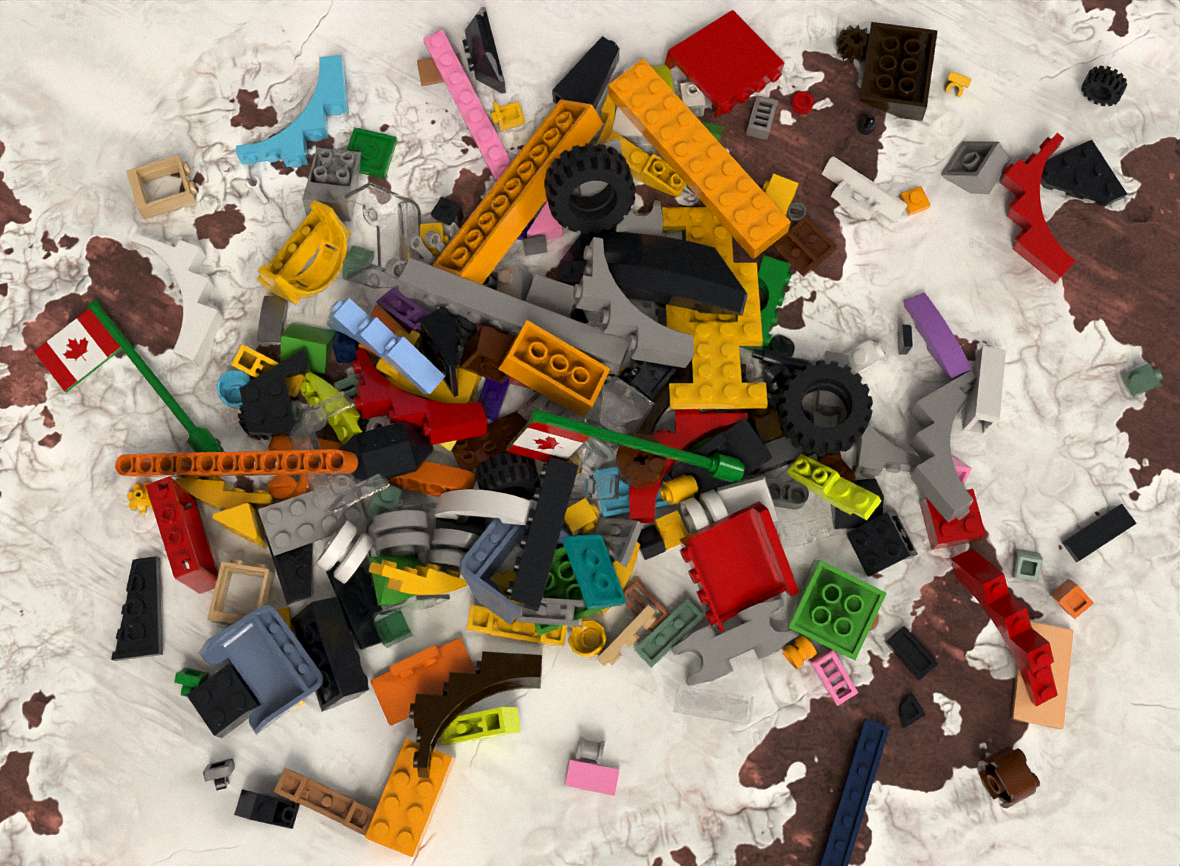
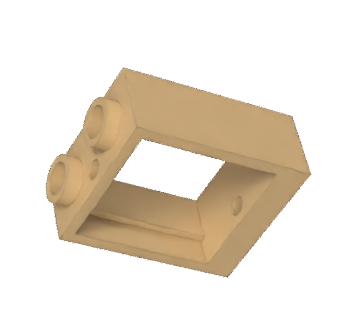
M179 154L126 171L137 210L144 219L197 203L194 194L198 192L193 180L190 181L188 176L192 174L187 161L183 162ZM180 172L185 191L149 203L144 183Z
M230 559V563L221 561L207 620L216 624L230 626L245 617V615L223 612L232 573L263 578L256 609L268 605L275 576L268 569L269 566L260 563H254L253 567L246 566L244 561Z

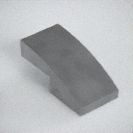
M264 296L257 341L281 343L284 321L287 319L288 301L286 299Z

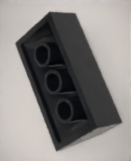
M338 597L311 602L291 619L297 640L323 676L322 685L315 691L322 712L358 698L370 690L368 678L363 672L360 655L355 649L352 632L347 626L344 609L340 605Z

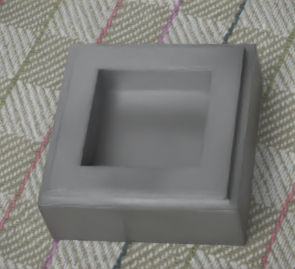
M544 235L523 240L525 256L547 252V243Z

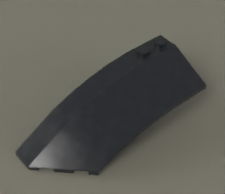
M589 232V234H580L560 260L554 279L574 287L575 284H579L583 277L584 268L587 265V260H584L585 247L590 245L593 237L603 239L604 255L609 271L626 298L682 307L698 311L699 313L742 316L748 293L715 247L670 237L640 233L601 232L595 234L594 232Z

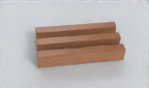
M636 579L623 592L627 600L625 604L636 616L641 611L627 597L628 594L643 609L648 606L634 592L633 589L636 587L662 614L660 618L657 615L654 616L657 620L649 627L653 632L670 613Z

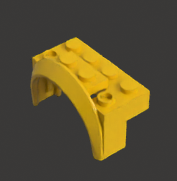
M316 200L310 205L311 212L267 266L262 265L257 271L260 274L257 280L266 290L295 305L300 299L311 298L323 292L335 280L342 269L343 260L347 254L348 238L351 236V233L338 218L334 210ZM328 244L336 248V251L326 247L325 245ZM320 248L312 264L303 273L298 275L309 259L316 253L317 249Z

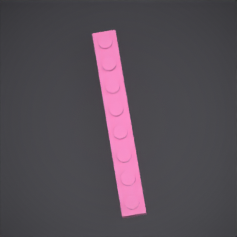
M441 30L423 38V42L495 182H497L511 164V160L444 31Z

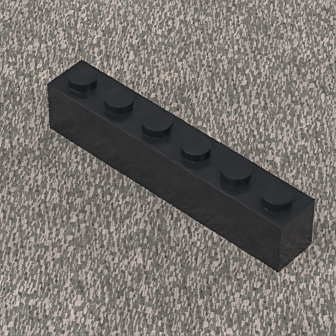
M550 457L549 464L543 463L540 478L544 479L543 485L536 488L533 501H537L535 511L530 509L526 523L531 525L529 534L523 533L520 548H524L522 558H516L513 571L518 573L515 582L510 581L506 593L507 596H510V601L517 606L538 611L540 608L579 467L577 464Z

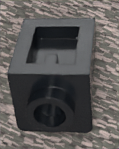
M441 196L431 212V217L448 226L453 222L460 225L463 220L462 208L460 205Z

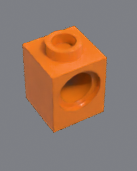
M1070 579L1066 580L1050 594L1063 610L1074 619L1094 604L1087 594Z

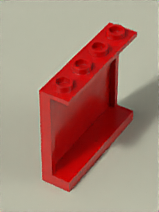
M731 10L669 49L665 60V65L670 70L677 66L716 107L715 118L722 114H728L738 103L743 104L755 92L760 93L770 82L775 83L779 80L785 64L734 10Z
M760 501L679 539L682 545V549L679 550L685 563L689 562L691 567L688 570L692 582L694 584L697 583L699 590L696 591L702 605L705 604L708 609L705 612L706 618L710 625L715 624L720 631L724 630L722 622L736 616L739 612L751 606L762 603L784 591L789 596L799 593L770 512Z

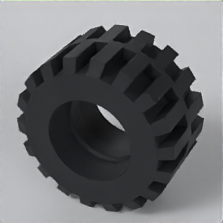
M504 452L489 457L476 469L479 490L505 493L530 501L534 498L537 486L541 487L533 458Z

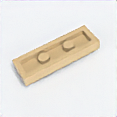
M648 604L604 650L597 660L603 666H607L609 663L613 666L622 656L620 651L626 645L630 648L639 639L637 633L643 627L647 630L657 620L654 617L657 611Z

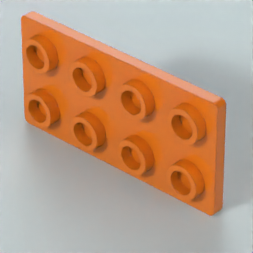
M458 638L439 648L433 645L389 666L391 671L372 679L371 685L388 724L393 726L409 718L410 704L415 703L416 694L443 695L444 681L449 682L450 672L476 674V670L462 639Z

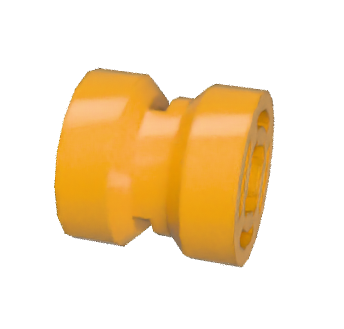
M804 635L796 638L793 645H787L782 649L784 656L795 669L804 665L806 659H811L817 655L814 646Z

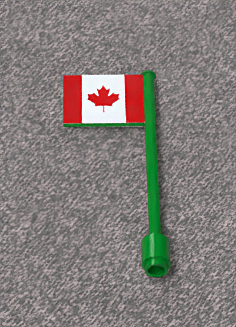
M99 301L90 302L87 311L34 351L63 391L67 393L114 355L123 350L189 433L187 443L193 451L222 452L220 444L207 428L196 427L101 308Z
M539 408L532 411L531 420L511 441L506 452L548 463L550 457L566 461L591 436L706 468L710 477L728 482L740 481L745 470L744 463L740 462L737 458L715 453L708 458L543 412Z

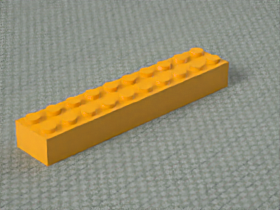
M644 58L608 85L610 99L752 259L756 258L789 231L791 223L789 219Z
M559 100L433 263V267L481 285L484 283L543 203L546 202L547 196L544 180L546 179L548 168H552L551 163L554 159H559L562 152L572 150L573 146H585V143H589L602 127L603 122L592 104Z

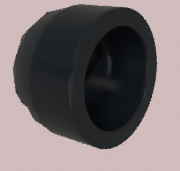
M868 114L863 115L857 124L858 131L865 135L871 134L876 126L875 118ZM865 121H869L868 127L864 126Z

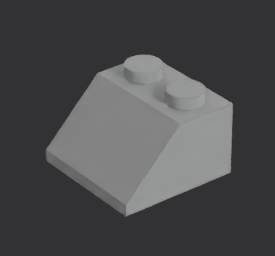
M963 141L941 175L944 179L971 194H990L1002 172L1009 164L1010 158L1000 142Z

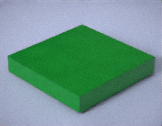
M354 127L347 151L361 152L360 174L386 179L398 140L396 136Z

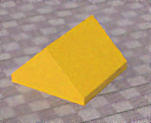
M249 503L214 513L212 516L225 529L264 549L268 547L259 513Z

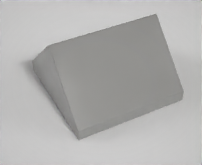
M535 274L526 302L570 318L576 309V298H573L574 286Z

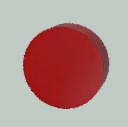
M797 92L792 98L791 107L797 114H808L813 108L814 98L808 92Z

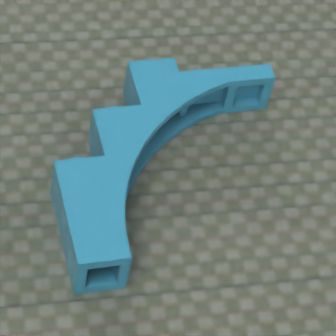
M342 56L319 57L317 86L305 110L292 124L275 136L260 143L237 145L236 154L241 164L254 165L257 162H277L283 160L286 167L298 168L302 165H309L307 141L317 142L329 138L327 115L337 116L342 113H349L346 74Z

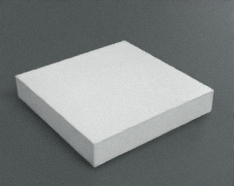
M765 475L717 488L718 495L726 508L728 516L760 501L768 508L773 523L778 522V515Z

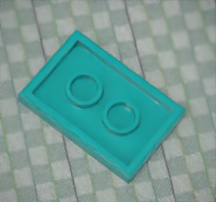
M602 535L567 536L562 540L587 609L621 606L627 602Z

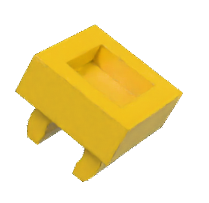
M951 71L947 81L952 83L946 87V92L949 93L952 86H957L959 88L957 96L960 97L963 94V87L968 88L972 79Z

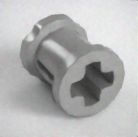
M580 736L576 759L580 760L582 757L596 760L598 764H601L605 741L598 743L585 740L584 737Z

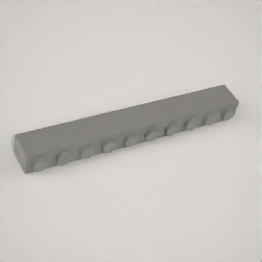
M412 258L409 259L398 279L399 292L405 297L421 300L431 307L446 308L449 314L463 316L473 323H481L495 328L498 332L502 331L516 336L525 321L528 320L610 368L608 374L618 376L628 354V340L604 334L602 330Z

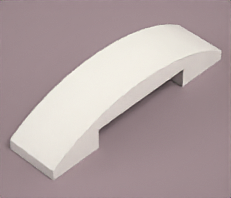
M473 489L454 490L441 494L434 516L448 519H458L459 515L500 518L502 523L526 525L532 503L529 500L500 492Z

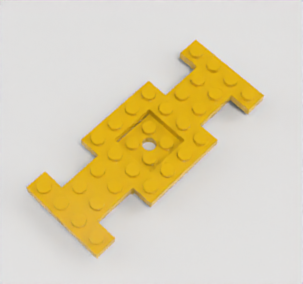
M662 207L663 231L685 230L686 241L715 247L748 293L743 315H737V322L736 315L699 313L695 310L666 304V327L677 332L693 335L694 357L691 359L693 383H669L670 409L767 408L766 383H742L739 346H762L763 343L757 263H734L732 235L707 207Z

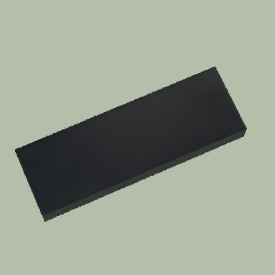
M1120 504L1063 541L1062 544L1077 563L1137 523L1124 505Z

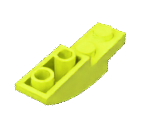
M312 372L306 373L304 381L301 383V394L305 397L315 415H319L321 420H328L338 439L344 445L353 435L362 432L357 425L360 414L349 400L331 384Z
M800 454L787 471L788 475L797 482L805 485L807 489L849 515L854 513L867 520L881 502L878 495L840 477L837 471L803 454Z

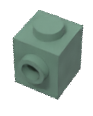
M380 481L375 487L365 511L377 516L383 513L399 511L403 499H400L402 490Z

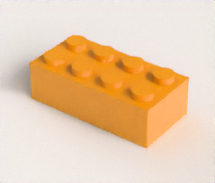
M528 320L525 321L518 331L498 368L500 371L580 417H583L592 408L610 371V368Z
M405 738L365 838L410 857H416L455 758L434 750L429 778H420L417 768H413L414 752H419L420 744Z

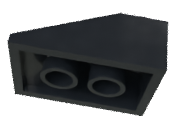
M446 308L419 318L423 350L432 364L445 375L443 381L452 395L456 397L459 394L458 345H460V339L456 329H459V325L455 316H450Z

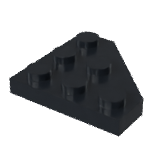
M1089 140L1047 159L1041 177L1043 188L1049 190L1054 188L1066 192L1065 195L1081 200L1084 198L1096 201V204L1104 207L1123 199L1127 195L1093 140Z

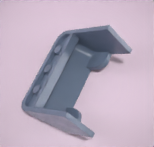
M495 518L463 557L460 563V573L478 602L511 625L520 607L502 595L499 586L490 578L516 545L520 547L523 533L529 534L531 525L502 523L500 518ZM562 529L560 532L556 550L561 547H564L562 540L567 536H570Z

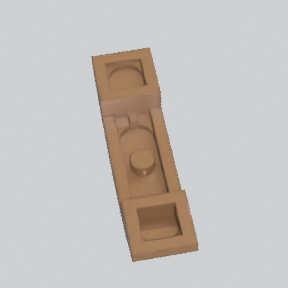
M287 768L284 769L273 791L364 836L376 811Z

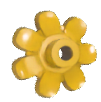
M145 483L143 487L140 484H135L133 486L134 492L127 493V499L131 501L128 504L131 510H135L138 507L140 514H146L147 507L153 509L145 486L150 483Z

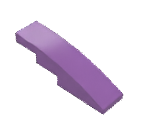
M923 292L904 300V308L915 320V328L927 342L928 352L948 378L952 381L970 370L972 371L958 341L926 293Z

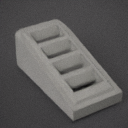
M757 95L746 135L768 140L778 100ZM759 103L771 105L772 108L759 105ZM759 109L770 112V114L759 112L757 110ZM756 116L767 118L768 120L756 118ZM754 122L760 123V124H764V125H767V126L764 127V126L756 125V124H754Z

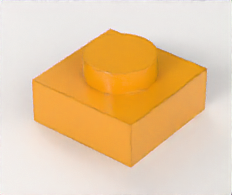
M921 186L903 192L899 196V199L907 204L905 210L908 216L929 209L931 205Z

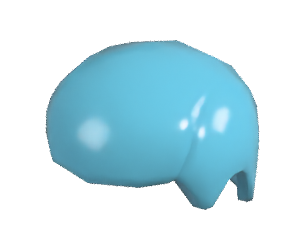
M239 369L228 370L220 376L217 382V392L223 404L231 408L243 407L239 388L251 381L250 376Z

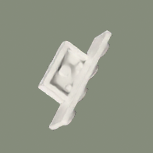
M834 156L829 159L822 175L838 185L831 195L832 198L868 221L879 211L897 223L907 207L905 202Z

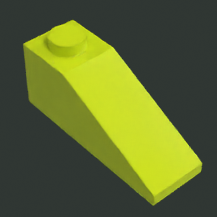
M498 707L460 715L441 736L442 745H450L520 733L518 707Z

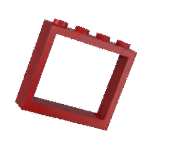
M170 476L145 485L174 579L199 594L215 589L219 570L195 497ZM191 503L193 508L185 510L184 506ZM185 562H188L190 569H187Z

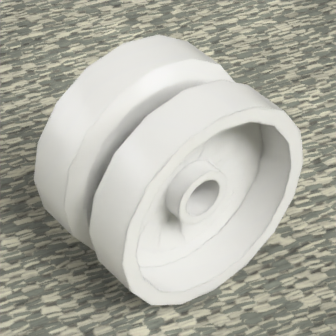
M714 489L700 494L699 502L694 497L680 502L681 513L689 534L728 516L721 498Z
M348 520L342 524L337 532H334L315 563L324 571H328L339 561L334 571V577L344 584L359 567L375 542V539L365 532L361 533L354 542H351L357 532V526Z

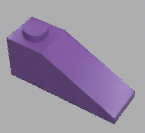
M392 288L376 301L378 306L385 310L409 334L413 330L421 335L419 318L429 315V312L405 297L395 288Z

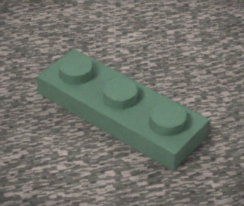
M687 598L634 651L652 668L704 618V615Z

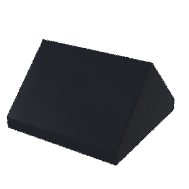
M876 479L851 481L878 495L881 499L880 504L867 520L854 513L849 515L830 504L834 530L858 528L883 514L884 495Z

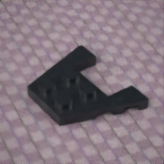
M305 350L297 352L239 388L247 429L251 435L325 437L319 415L295 421L287 378L311 372Z

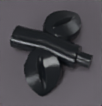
M775 335L771 338L769 343L770 349L763 348L762 351L754 349L752 352V358L759 359L760 364L768 366L764 373L767 393L781 390L787 378L790 379V373H793L796 369L802 370L803 365L809 363V360L792 357L795 345L791 339L783 335Z

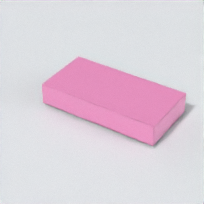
M570 760L565 786L615 796L619 770Z

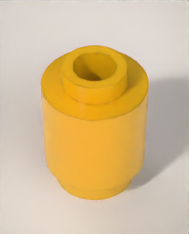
M681 475L663 482L662 489H660L662 499L670 505L689 499L698 492L696 480L692 475Z

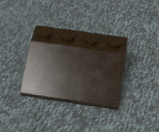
M871 22L859 101L902 119L923 121L928 104L938 30Z

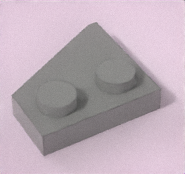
M600 518L593 535H602L608 554L623 567H627L643 525L635 520Z

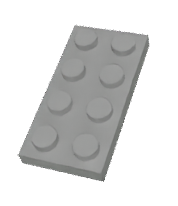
M350 478L258 509L274 556L332 536L346 520L357 527L368 523L353 480Z

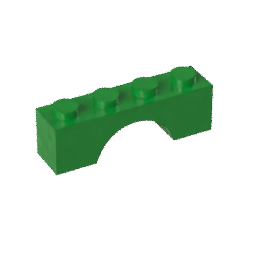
M767 256L763 257L758 272V287L766 298V307L761 311L763 343L762 346L739 347L750 351L754 349L762 351L763 346L768 348L772 334H769L768 331L770 326L775 327L779 314L775 313L777 306H782L786 294L782 292L783 285L788 286L792 273L788 272L789 263Z

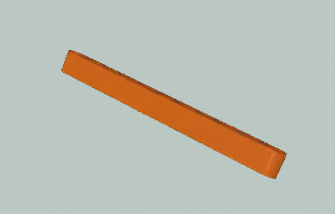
M337 449L123 454L117 458L115 469L119 475L130 477L350 474L356 470L358 458L353 452Z

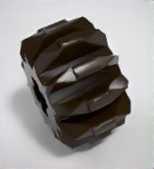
M858 24L855 28L849 25L846 30L842 29L837 38L836 46L838 47L837 54H843V60L849 58L852 63L856 59L860 63L863 61V58H866L869 39L867 28L862 30Z

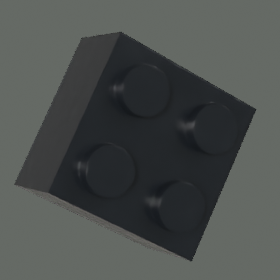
M230 664L186 695L212 734L219 738H223L246 721L250 714L260 706Z

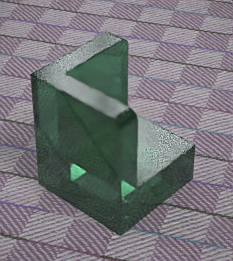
M400 610L374 622L378 635L386 648L413 636Z

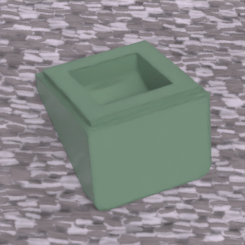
M1016 549L1013 577L1038 581L1043 562L1041 554Z

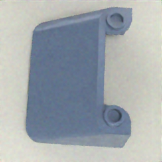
M267 605L259 607L209 638L198 652L203 660L210 665H218L228 659L260 706L249 717V724L256 735L315 692L323 682L320 670L275 608Z

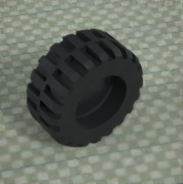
M585 143V146L579 147V145H576L570 151L565 150L560 154L561 157L559 159H554L551 163L552 168L549 167L546 172L544 187L551 214L562 227H568L570 231L576 233L580 231L581 234H589V232L596 234L601 233L603 229L609 230L613 228L615 223L619 224L624 220V215L627 216L632 209L631 206L635 202L636 188L629 165L624 156L619 154L617 150L612 147L607 149L606 145L603 144L593 146V143ZM589 181L608 183L603 191L591 197H578L572 194L578 186Z
M818 360L814 366L810 362L804 364L802 370L796 369L792 373L791 378H787L779 396L777 414L779 415L780 426L784 429L783 435L786 439H792L791 445L796 449L801 446L804 448L803 452L809 455L812 451L817 452V457H824L826 453L835 456L842 450L846 452L851 449L852 445L861 439L872 417L873 411L871 406L873 405V400L871 396H868L870 391L868 385H862V376L859 373L853 375L850 372L851 367L847 365L844 368L839 367V362L831 361L830 365L825 364V360ZM818 390L834 393L843 401L846 407L847 414L845 420L840 425L830 428L813 424L802 411L801 406L804 397Z

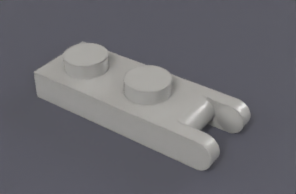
M542 598L538 611L520 607L516 621L519 623L582 627L583 621L573 620L575 606L585 607V601Z

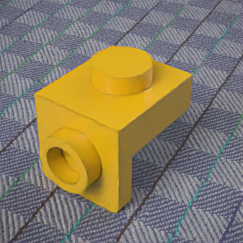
M497 101L492 102L493 111H490L493 124H498L500 132L525 125V118L519 101L500 107Z

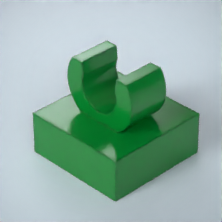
M185 667L176 673L174 683L183 685L181 696L187 697V694L208 679L209 673Z

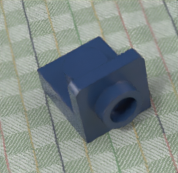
M339 331L336 332L332 343L338 363H352L353 360H356V350H358L359 342Z

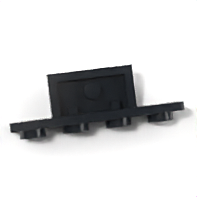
M337 561L326 573L339 603L344 609V614L359 648L363 650L381 644L383 639L374 619L383 609L382 605L378 606L370 576L366 574L362 566L357 568L344 584L334 577V571L339 564V561Z

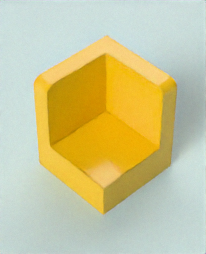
M678 510L655 520V526L664 540L666 550L681 545L679 539L689 535Z

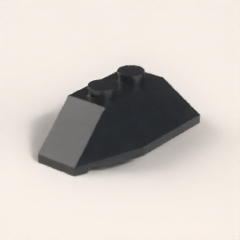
M481 7L465 29L466 39L462 40L465 53L470 54V58H467L469 71H474L475 78L479 82L500 93H506L505 81L486 7Z
M405 422L353 435L338 449L353 452L358 458V466L353 473L339 474V476L372 484L412 473L421 467L429 454L431 455L434 451L433 445H430L428 436L424 437L421 427Z

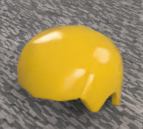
M583 620L582 627H572L568 643L572 651L579 656L592 658L599 655L605 648L607 633L603 626L596 621Z

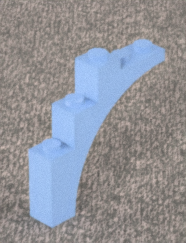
M346 298L343 301L339 299L331 307L332 312L328 316L331 320L327 325L332 330L344 333L370 349L402 374L423 394H430L444 379L445 375L405 337H397L377 317L370 318L350 298Z

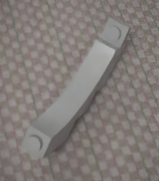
M971 370L918 400L911 412V415L923 428L922 431L915 435L911 447L924 461L916 466L911 480L947 522L955 518L958 520L964 518L970 512L968 508L974 500L959 479L950 448L952 423L956 414L962 408L967 398L966 395L973 390L972 385L977 378Z

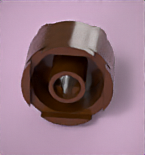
M633 435V437L661 444L652 435ZM619 445L616 455V468L618 476L625 484L635 489H648L656 485L664 474L666 457ZM642 459V461H645V464L641 465L637 460Z
M1005 747L978 763V767L982 766L983 769L979 775L985 789L993 799L999 798L1003 802L999 805L1006 809L1033 795L1036 792V788L1040 786L1038 777L1031 772L1026 764V756L1019 748L1013 750L1012 748Z

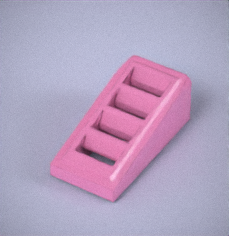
M827 648L808 660L837 706L858 693L834 650ZM829 659L831 660V661H830L829 663H827L826 665H824V666H822V667L820 666V665H821L822 663H824L825 661H827V660H829ZM835 667L837 669L830 675H825V673L831 670L832 668ZM840 676L842 677L840 681H838L834 685H831L830 682H832ZM847 685L848 688L838 695L836 694V690Z

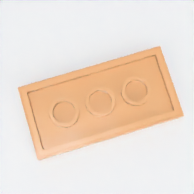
M1030 622L1031 627L1050 642L1054 663L1050 665L1058 696L1036 707L1030 701L1026 685L1017 666L1011 720L1064 729L1074 630Z

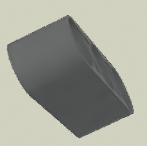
M784 436L764 444L772 455V459L754 470L755 475H761L794 463L800 454L810 457L817 452L811 451L810 455L803 452L804 448L799 446L796 449L791 445L792 439H786Z
M747 475L744 478H742L741 481L757 478L759 476ZM765 478L768 488H774L778 492L779 496L772 497L775 507L798 510L808 500L809 491L805 485ZM798 492L801 494L802 500H793L791 493Z

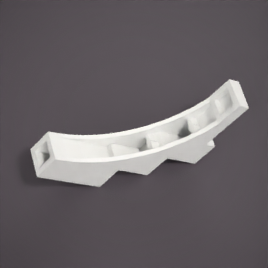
M133 233L130 241L135 248L162 260L173 271L178 281L183 300V321L173 353L180 360L201 367L224 319L216 306L207 303L215 287L208 275L198 272L206 257L201 250V246L191 240H188V242L178 240L175 246L168 241H163V243L156 241L154 237L145 233L143 235Z

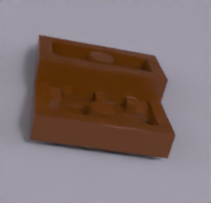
M806 215L791 230L772 244V247L803 277L808 275L838 249Z

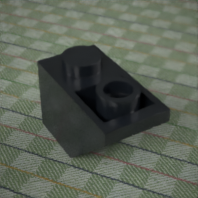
M242 789L234 815L257 822L293 829L300 804Z

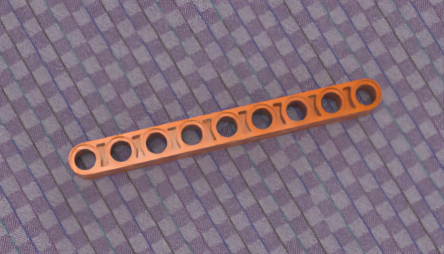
M281 435L272 437L266 451L338 450L343 444L311 436L295 437L293 435ZM425 461L415 472L383 480L382 482L396 488L440 497L442 493L449 491L473 489L477 478L474 473L465 469Z

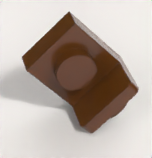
M840 452L835 456L826 453L824 457H817L819 463L837 471L840 477L850 482L856 479L855 472L842 460Z

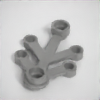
M433 231L426 233L425 243L435 247L441 254L446 246L440 240V235ZM415 234L407 236L406 245L416 250L422 257L415 260L432 266L439 256L432 255L422 243L420 236ZM397 258L388 260L385 265L387 274L395 279H399L408 261H402Z

